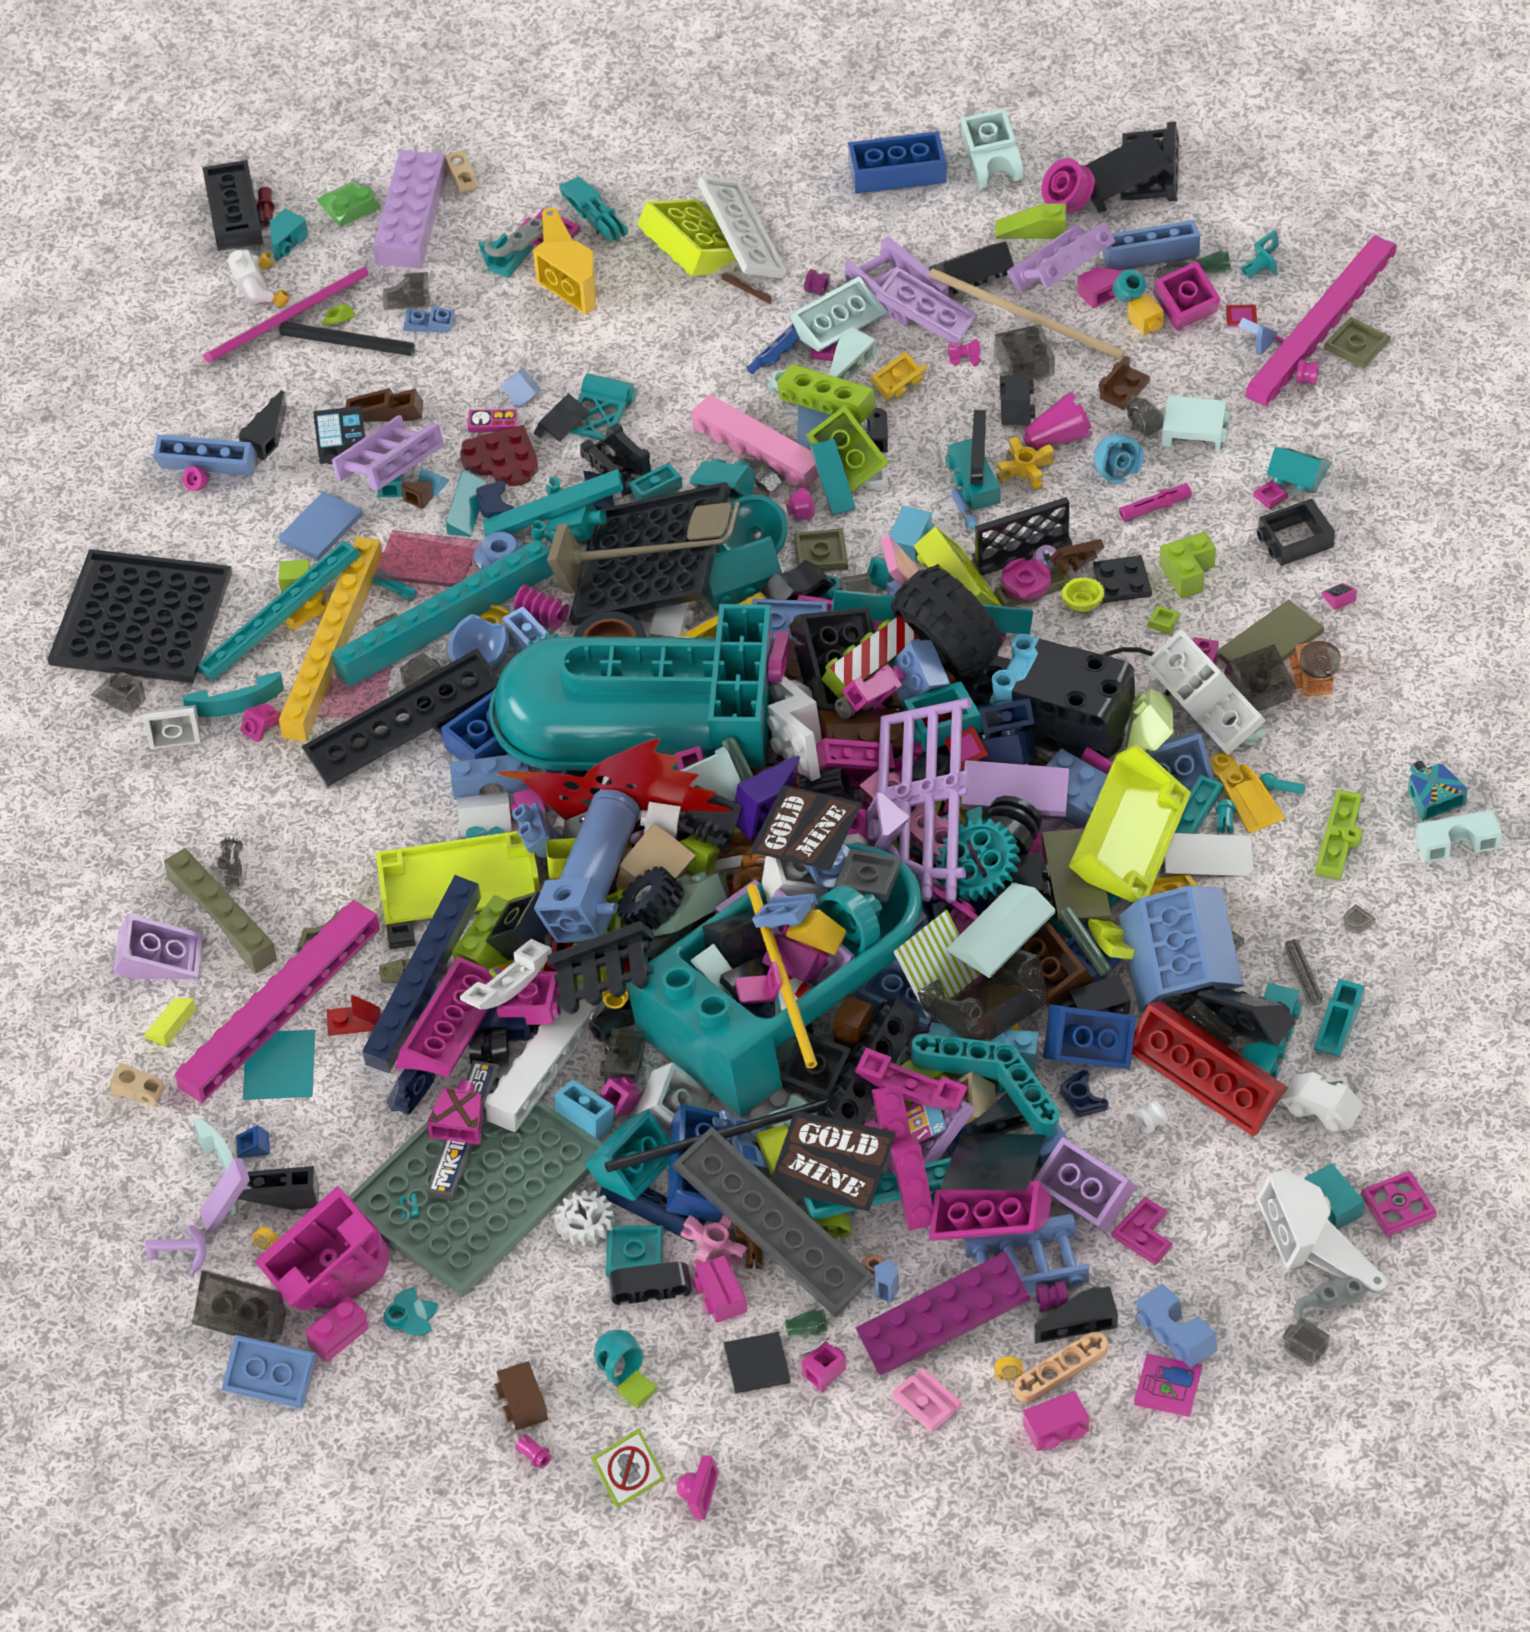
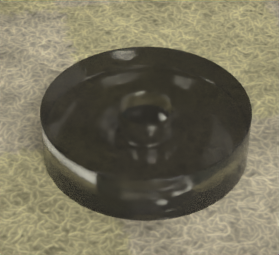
M1314 641L1308 643L1300 652V667L1304 673L1311 677L1327 678L1334 675L1340 668V651L1329 642Z

